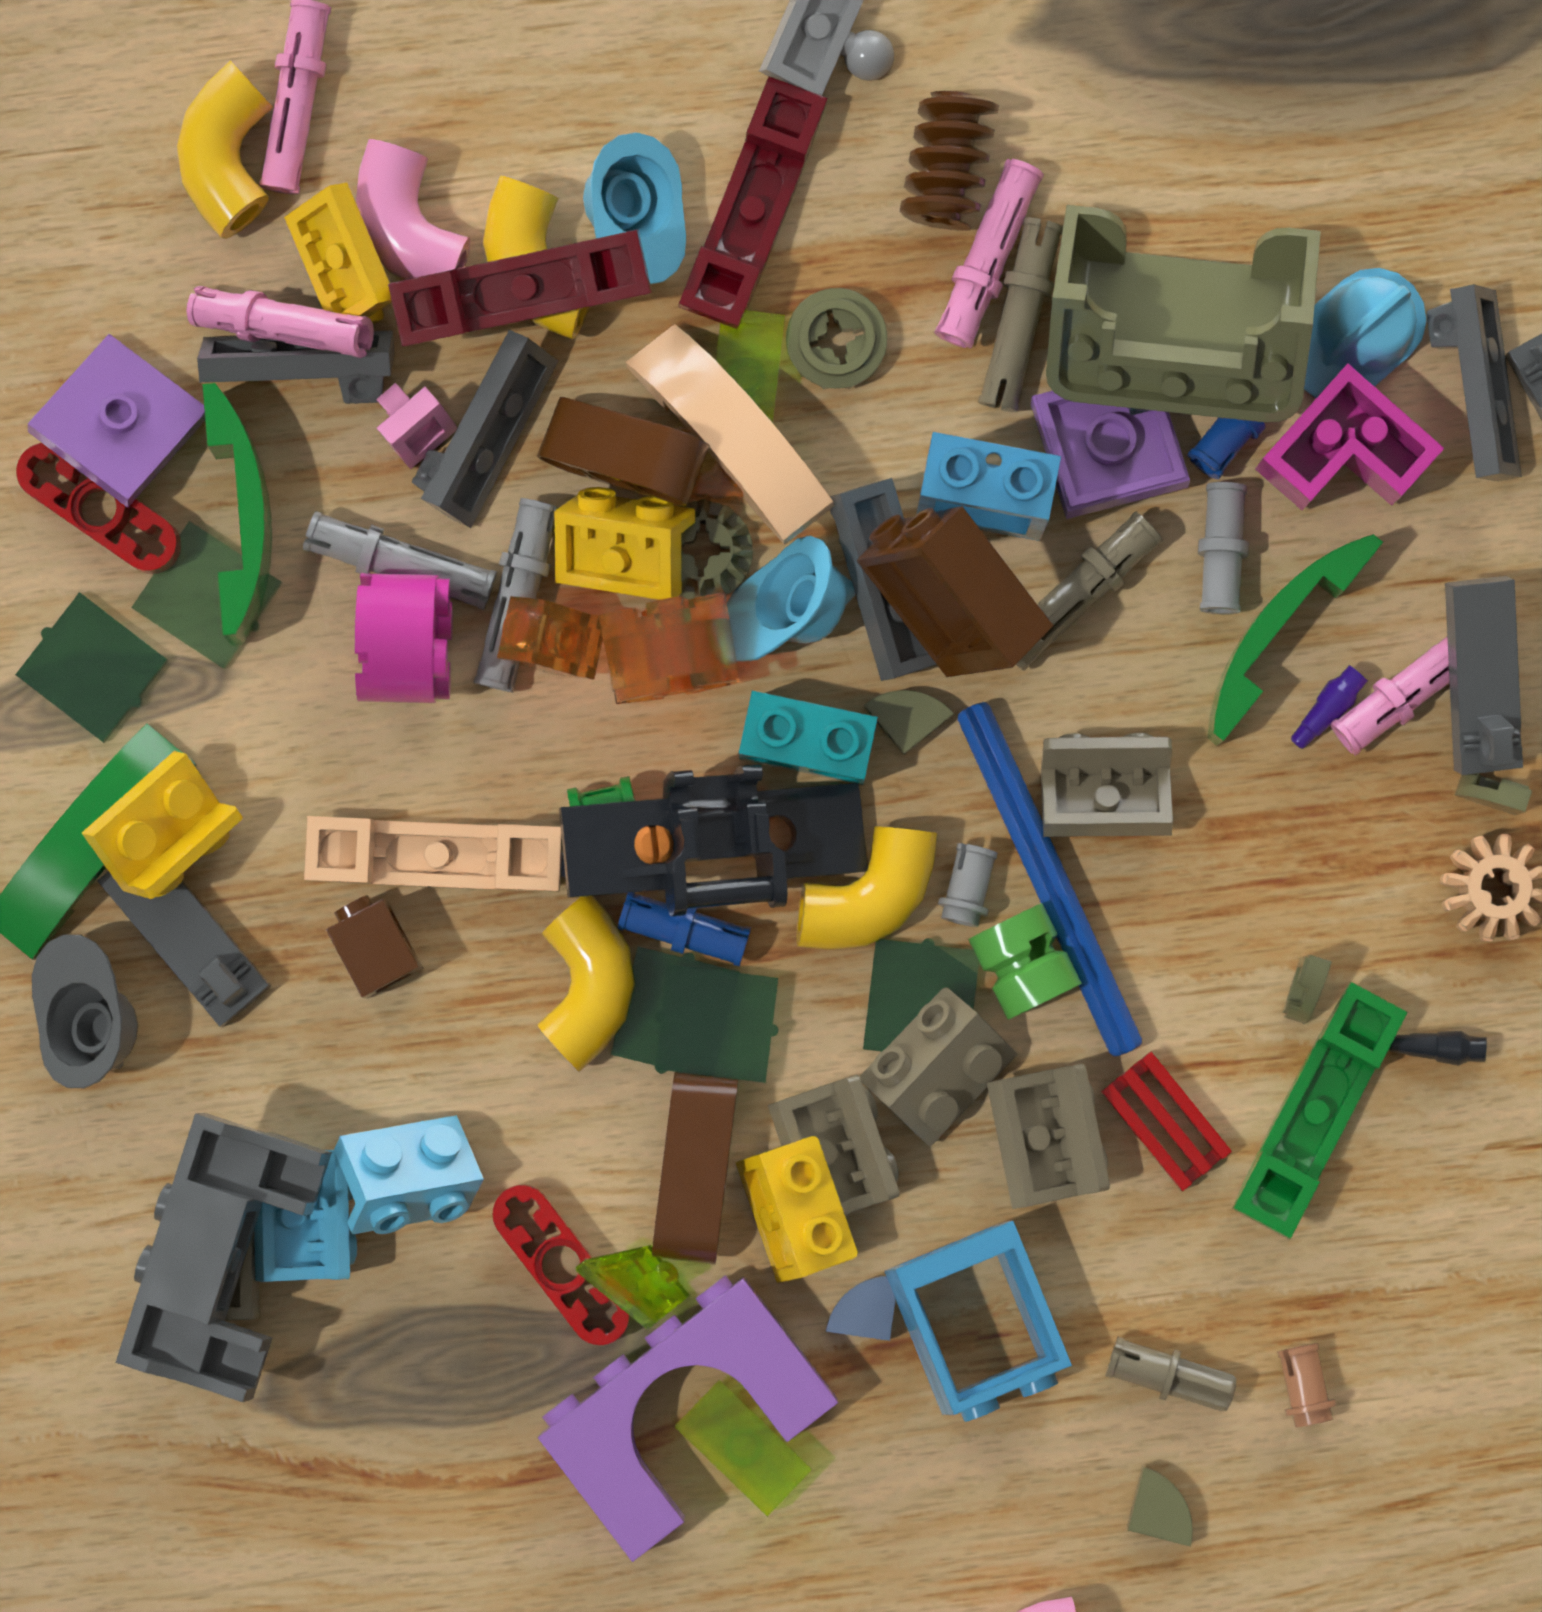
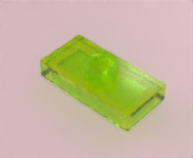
M746 311L738 329L720 323L716 361L773 423L785 315Z
M720 1379L674 1426L767 1517L812 1470L786 1442Z

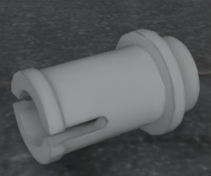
M957 843V854L946 898L941 897L938 901V905L944 907L941 919L960 925L978 927L981 916H988L989 910L983 907L994 860L997 859L998 853L975 845Z

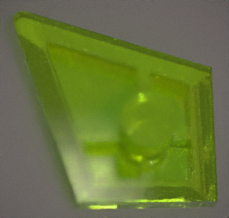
M651 1245L585 1259L575 1268L578 1274L647 1330L690 1296L678 1281L679 1274L676 1267L668 1261H663L661 1258L652 1257Z

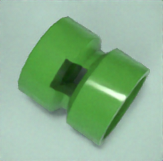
M1042 903L968 939L983 971L995 972L998 978L992 989L1007 1020L1082 984L1067 952L1056 951L1052 946L1058 934Z

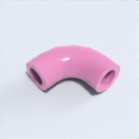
M369 139L359 168L356 204L384 267L390 273L403 280L466 267L470 250V237L434 226L426 220L420 211L418 193L428 158L391 143Z

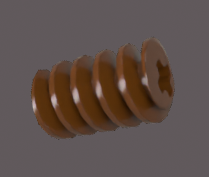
M934 91L931 92V98H926L919 102L918 114L928 122L915 126L913 138L924 147L910 151L909 163L920 172H913L906 176L904 188L915 196L902 200L899 212L905 218L925 226L947 230L970 231L972 227L960 220L961 214L980 212L981 204L966 197L965 191L966 189L982 188L985 186L986 179L969 171L970 165L989 163L990 154L976 148L974 142L975 140L993 138L995 132L994 129L978 122L979 116L997 114L999 105L983 97L964 92Z

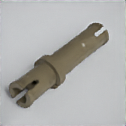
M1032 217L1024 218V227L1013 271H1007L1003 285L1009 289L982 394L978 400V403L995 408L1000 386L1002 383H1005L1006 387L1001 410L1008 412H1018L1019 409L1018 403L1036 329L1041 316L1044 297H1051L1054 283L1049 281L1063 231V226L1047 221L1041 246H1036L1041 219Z
M1135 511L1096 550L1089 547L1081 555L1084 561L1037 604L1053 624V627L1016 664L1022 671L1026 670L1028 665L1041 652L1060 637L1099 598L1110 589L1116 592L1124 584L1122 578L1132 567L1163 542L1159 533L1142 515Z

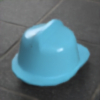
M637 132L619 135L603 146L594 161L593 170L585 183L583 195L585 213L594 227L596 238L639 229L650 284L661 283L678 270L685 256L686 230L679 166L670 150L656 138Z
M1382 268L1364 269L1343 279L1314 306L1313 328L1304 390L1317 398L1347 363L1375 387L1407 359L1422 341L1427 322L1424 302L1414 285L1396 272Z
M813 536L797 538L784 548L776 558L747 578L732 593L723 608L718 625L719 644L728 657L745 662L760 659L773 652L786 641L805 644L821 641L834 630L841 619L845 605L855 596L852 581L842 575L832 565L830 550L823 540Z

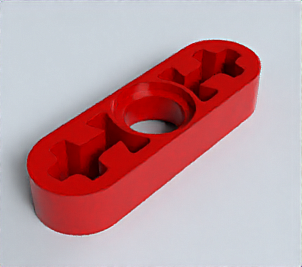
M43 443L32 445L22 453L17 463L16 476L19 485L28 495L143 573L160 574L175 565L181 554V538L176 528L163 517L136 499L128 508L115 499L116 512L112 520L102 526L89 525L82 514L83 503L90 494L105 490L88 477L74 488L70 497L49 482H45L38 489L36 485L40 477L33 469L39 461L50 464L55 458L60 459L56 465L57 472L75 485H77L79 476L82 473ZM69 497L67 507L65 509L62 508L60 503ZM132 509H136L139 514L129 522L149 535L154 534L158 528L163 530L159 541L166 548L159 557L149 553L143 560L139 559L142 547L123 532L120 535L118 544H114L111 541V538L120 533L128 523Z
M517 1185L503 1191L495 1201L492 1213L497 1231L576 1334L585 1342L593 1345H607L620 1338L626 1330L630 1318L629 1307L625 1298L542 1191L530 1185ZM515 1196L522 1203L531 1199L537 1202L539 1209L535 1211L533 1218L543 1232L546 1231L551 1222L561 1232L560 1235L551 1237L541 1243L533 1256H530L523 1248L524 1243L534 1240L530 1232L523 1225L512 1229L505 1220L512 1213L507 1203ZM555 1246L569 1247L579 1257V1273L575 1279L568 1283H555L544 1273L543 1258L547 1251ZM590 1273L594 1274L600 1282L599 1286L588 1290L590 1294L601 1305L611 1300L618 1309L611 1317L616 1327L608 1333L600 1326L591 1331L585 1326L583 1321L590 1313L580 1297L574 1302L572 1307H569L562 1298V1295L578 1289Z

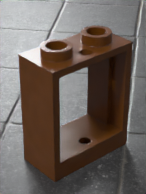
M963 506L936 512L931 507L908 518H902L899 514L890 517L871 533L869 539L873 544L856 560L946 677L1013 668L1053 627V624Z

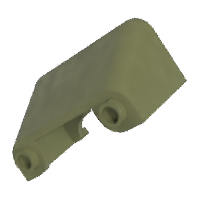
M1066 205L1052 297L1046 367L1047 384L1061 398L1078 403L1266 423L1281 422L1291 418L1299 410L1303 401L1313 328L1321 231L1298 228L1273 229L1257 240L1252 265L1126 252L1127 231L1120 217L1111 211L1100 208Z

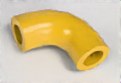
M231 60L207 81L187 108L177 143L182 185L202 218L221 239L232 237L243 230L261 213L269 200L268 195L253 180L242 165L240 148L242 140L248 131L274 107Z
M500 175L488 207L483 237L487 262L547 249V228L559 198L524 182ZM589 307L529 320L544 329L575 339L584 323Z
M874 826L871 860L867 871L859 880L846 886L803 884L797 919V947L824 950L867 947L899 930L924 899L934 867L937 833Z
M594 896L578 898L542 932L543 937L567 964L571 982L568 993L561 1003L545 1016L537 1026L578 1072L605 1049L626 1021L635 985L630 948L611 915Z

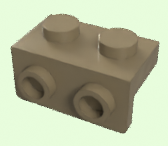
M1071 733L1062 735L1059 738L1044 739L1041 761L1043 837L1171 836L1173 828L1170 777L1171 738L1153 737L1146 733H1131L1123 737L1090 738L1084 734Z
M943 988L921 1009L919 1014L891 1044L876 1057L874 1062L861 1074L860 1079L872 1093L931 1147L987 1088V1082H992L1018 1054L976 1011L949 988Z
M1084 1064L987 1082L1012 1209L1109 1190L1108 1159L1105 1149L1101 1144L1094 1110V1091L1089 1083Z
M858 1075L838 1080L768 1105L781 1146L810 1136H816L819 1139L845 1215L899 1197L900 1193L896 1184L899 1173L895 1158L883 1146L875 1123L878 1116L875 1100L871 1092L862 1085Z

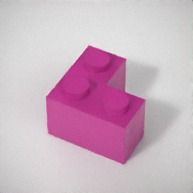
M1347 363L1263 457L1255 470L1303 511L1345 464L1392 506L1443 451L1444 447Z

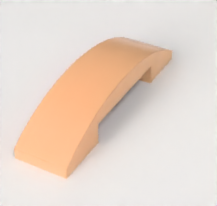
M677 325L671 326L625 362L627 368L665 411L670 409L693 436L710 445L709 454L740 487L744 500L784 545L834 507V502L764 412L722 366Z
M307 816L304 880L453 889L560 892L562 861L561 827L380 821L367 818Z

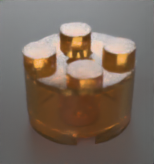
M725 593L689 599V608H685L684 597H673L648 602L645 604L646 610L641 611V617L637 616L636 609L618 610L599 615L612 692H614L616 704L618 705L664 699V696L686 693V695L731 686L739 682V668Z

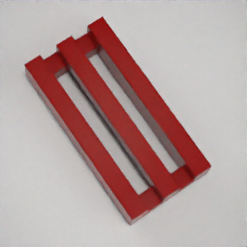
M1152 1051L1148 1052L1100 1091L1182 1192L1192 1185L1197 1178L1213 1168L1212 1166L1218 1161L1224 1159L1232 1152ZM1147 1070L1211 1147V1150L1204 1156L1141 1080L1140 1076ZM1127 1086H1130L1193 1164L1186 1171L1183 1172L1121 1096L1120 1092Z

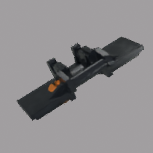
M759 764L738 766L731 775L694 777L692 770L670 771L663 780V799L560 807L559 814L567 897L665 890L667 909L672 917L685 916L687 909L759 902H768L771 908L785 907L788 897L787 879L867 871L859 783L757 791V783L763 778L762 767ZM769 817H778L784 820L790 827L792 834L791 842L785 851L776 847L771 841ZM750 856L755 858L757 877L686 883L685 862Z

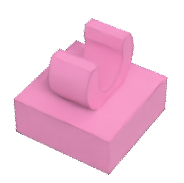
M395 383L376 399L389 415V418L381 423L377 429L410 470L425 458L428 450H434L458 428L442 405L426 387L409 399Z

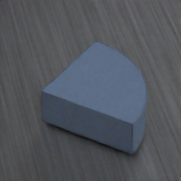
M887 1276L865 1280L845 1293L830 1314L826 1332L890 1341L896 1298Z

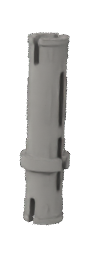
M520 498V506L508 553L502 552L499 565L504 567L500 580L501 583L492 611L481 662H479L474 679L475 684L514 693V685L518 674L517 670L524 650L542 577H548L551 567L550 564L546 563L552 533L555 528L554 511L559 508L551 504L526 498Z
M314 512L306 533L308 539L306 538L304 541L303 550L312 551L356 566L355 572L359 574L374 572L377 574L438 575L439 579H450V598L485 610L497 571L474 566L383 535L384 528L372 524L368 530L323 515L321 512Z

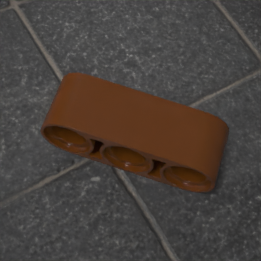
M560 397L538 451L537 458L578 476L676 505L687 506L710 445L693 435L675 428L570 398Z
M682 1072L674 1073L652 1257L716 1265L738 1079Z

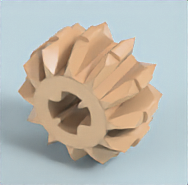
M1508 834L1498 835L1494 843L1493 853L1483 836L1473 838L1471 840V849L1475 860L1466 852L1456 850L1450 855V859L1463 874L1445 873L1440 877L1442 885L1459 888V896L1447 898L1442 902L1443 909L1450 911L1464 906L1467 911L1458 920L1456 928L1461 932L1471 929L1480 919L1479 937L1482 942L1493 941L1498 924L1502 934L1508 941L1519 938L1520 929L1516 917L1531 927L1536 926L1541 921L1538 913L1528 903H1542V889H1534L1532 886L1533 880L1542 879V866H1537L1530 870H1527L1524 866L1535 851L1529 844L1523 845L1511 857L1512 841L1511 836ZM1493 871L1500 873L1499 883L1509 887L1508 896L1496 899L1498 906L1491 904L1492 896L1490 892L1481 890L1482 881L1494 877Z

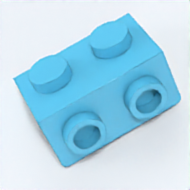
M457 1115L342 1135L339 1137L334 1148L355 1201V1206L347 1220L352 1234L374 1231L377 1234H388L401 1229L407 1224L433 1220L436 1223L453 1221L468 1211L484 1180Z
M326 1150L332 1152L312 1214L302 1216L264 1202L262 1203L254 1228L255 1281L343 1280L350 1278V1265L354 1264L357 1256L356 1234L351 1233L347 1223L349 1218L348 1201L352 1200L353 1196L334 1150Z

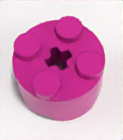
M361 573L359 576L361 585H358L355 613V654H358V662L362 663V673H355L357 701L436 703L437 699L449 700L451 663L448 662V640H452L453 602H450V579H439L438 575Z

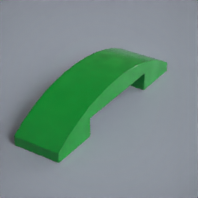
M216 383L202 384L207 447L216 460L234 458L243 570L218 572L222 632L231 646L244 645L259 614L268 583L272 552L270 501L264 472L246 428Z
M1372 534L1331 551L1295 576L1256 616L1231 654L1221 676L1209 719L1208 739L1217 746L1221 744L1263 693V690L1246 678L1244 674L1316 584L1336 599L1345 591L1382 545V540Z
M146 723L88 784L44 836L0 894V934L32 960H35L46 944L50 942L75 912L72 908L106 869L82 835V832L172 752L183 753L149 724Z
M1353 982L1348 984L1275 1116L1232 1207L1233 1210L1281 1236L1291 1239L1320 1183L1318 1179L1372 1074L1375 1070L1379 1069L1408 1013L1407 1011Z

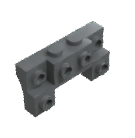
M195 1113L173 1184L167 1183L163 1187L156 1203L154 1219L160 1221L153 1246L147 1245L137 1262L134 1280L141 1284L115 1363L144 1373L193 1385L240 1402L252 1400L273 1337L226 1322L225 1319L262 1203L264 1202L302 1216L312 1214L332 1152L273 1132L265 1133L208 1113Z

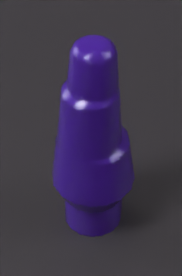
M1348 665L1339 677L1329 680L1316 698L1317 702L1291 736V741L1299 748H1305L1315 737L1320 736L1330 726L1332 721L1339 719L1356 703L1358 692L1368 680L1351 665Z

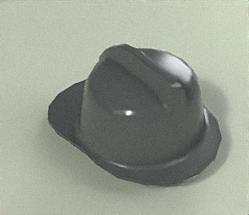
M64 934L46 944L37 956L32 972V998L39 1030L43 1064L53 1080L67 1088L85 1089L100 1082L109 1071L123 1067L124 1060L131 1053L137 1040V1016L135 1009L126 996L118 992L109 958L96 942L82 935Z

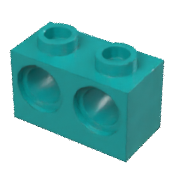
M752 691L738 753L739 759L864 785L878 717Z

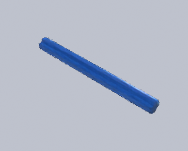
M987 702L974 704L958 714V722L1038 898L1058 934L1059 944L1062 950L1067 952L1082 983L1079 985V988L1109 1053L1112 1056L1126 1054L1142 1044L1139 1031L1050 837H1043V821L990 705Z

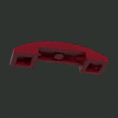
M768 76L747 129L745 143L705 244L700 248L679 301V308L732 328H739L786 216L828 98Z
M639 229L388 284L402 347L652 293Z

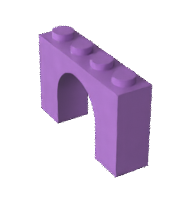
M726 1275L695 1298L702 1309L682 1324L674 1314L644 1338L651 1348L632 1363L629 1362L624 1354L593 1377L600 1386L599 1389L580 1403L572 1393L542 1416L549 1427L539 1435L538 1439L632 1562L679 1527L685 1520L683 1512L641 1458L634 1438L633 1421L638 1400L647 1387L658 1377L673 1369L693 1365L713 1367L731 1375L749 1392L786 1442L790 1441L838 1403V1398L744 1276L734 1284L731 1283Z

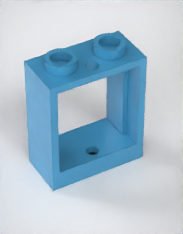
M933 432L916 514L931 507L936 512L963 506L980 530L1040 541L1050 518L1061 456ZM992 453L998 454L1001 457V465L987 464L986 457Z
M1014 1221L998 1223L884 1271L942 1415H956L961 1412L964 1422L982 1417L1000 1408L996 1397L1017 1388L1020 1389L1023 1397L1046 1390L1059 1383L1055 1372L1072 1366ZM997 1256L1038 1357L956 1390L916 1289Z

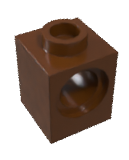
M366 895L334 912L338 923L327 928L326 931L362 998L368 999L424 969L388 901L381 899L372 904L369 896Z

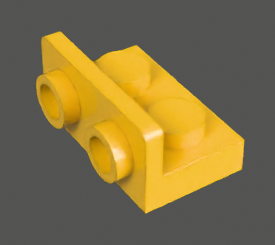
M348 183L329 185L284 218L322 309L345 315L368 317L375 324L384 317L382 308L392 302L388 286L390 282Z
M590 487L580 490L575 497L554 511L555 583L669 602L682 593L681 533L695 523V509L674 506L673 503L649 496L638 500L616 497V492L612 489Z
M174 751L86 828L82 835L122 891L153 899L174 890L184 879L183 872L201 856L211 854L221 848L230 837L229 831L243 819V816L236 806L219 802L187 754Z
M810 1136L735 1162L777 1283L802 1278L857 1257L858 1252L819 1139L816 1136Z

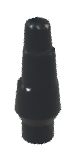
M1462 1031L1411 1033L1410 1035H1396L1389 1050L1392 1053L1435 1059L1436 1062L1457 1066L1467 1062L1485 1063L1487 1037H1473Z

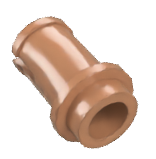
M1318 1343L1277 1351L1278 1358L1281 1359L1291 1408L1285 1409L1286 1416L1293 1415L1295 1427L1333 1420L1331 1407L1337 1406L1335 1399L1329 1400L1318 1353Z

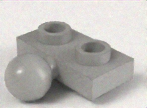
M790 0L759 72L822 96L840 55L844 56L848 70L855 77L861 80L872 81L883 77L891 69L894 61V49L890 40L881 32L863 30L855 34L850 31L864 0Z

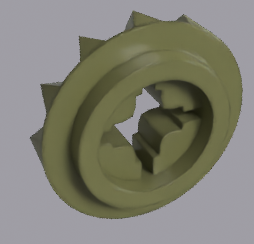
M844 288L824 289L804 299L793 312L786 331L787 352L801 377L808 379L823 389H851L873 376L881 364L887 347L886 325L878 308L862 294ZM827 315H833L834 323H838L839 329L842 332L864 333L855 336V340L846 344V354L844 356L846 364H840L839 357H835L832 348L821 349L820 346L810 348L811 345L818 344V340L827 337V326L829 325Z
M706 499L688 502L687 506L680 507L695 509V523L681 533V547H684L685 544L695 543L697 533H700V524H706V533H709L710 543L720 545L721 549H730V553L720 552V555L710 556L707 566L704 567V577H698V566H695L694 556L684 554L681 551L682 593L679 596L693 601L716 600L731 593L745 579L752 562V539L747 525L729 506Z

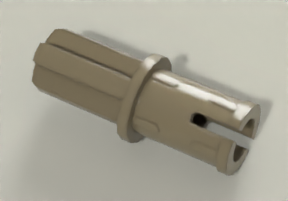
M1119 1336L1113 1347L1110 1357L1111 1361L1108 1364L1105 1375L1109 1378H1118L1160 1392L1159 1399L1165 1401L1168 1395L1221 1412L1227 1411L1236 1390V1378L1232 1374L1180 1358L1181 1351L1174 1349L1172 1355L1126 1341Z

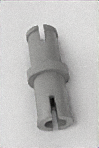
M1212 482L1206 485L1208 494L1205 538L1198 541V554L1204 557L1200 611L1220 615L1238 614L1241 609L1239 598L1242 559L1248 557L1249 542L1243 540L1244 503L1247 487L1244 484L1234 482Z

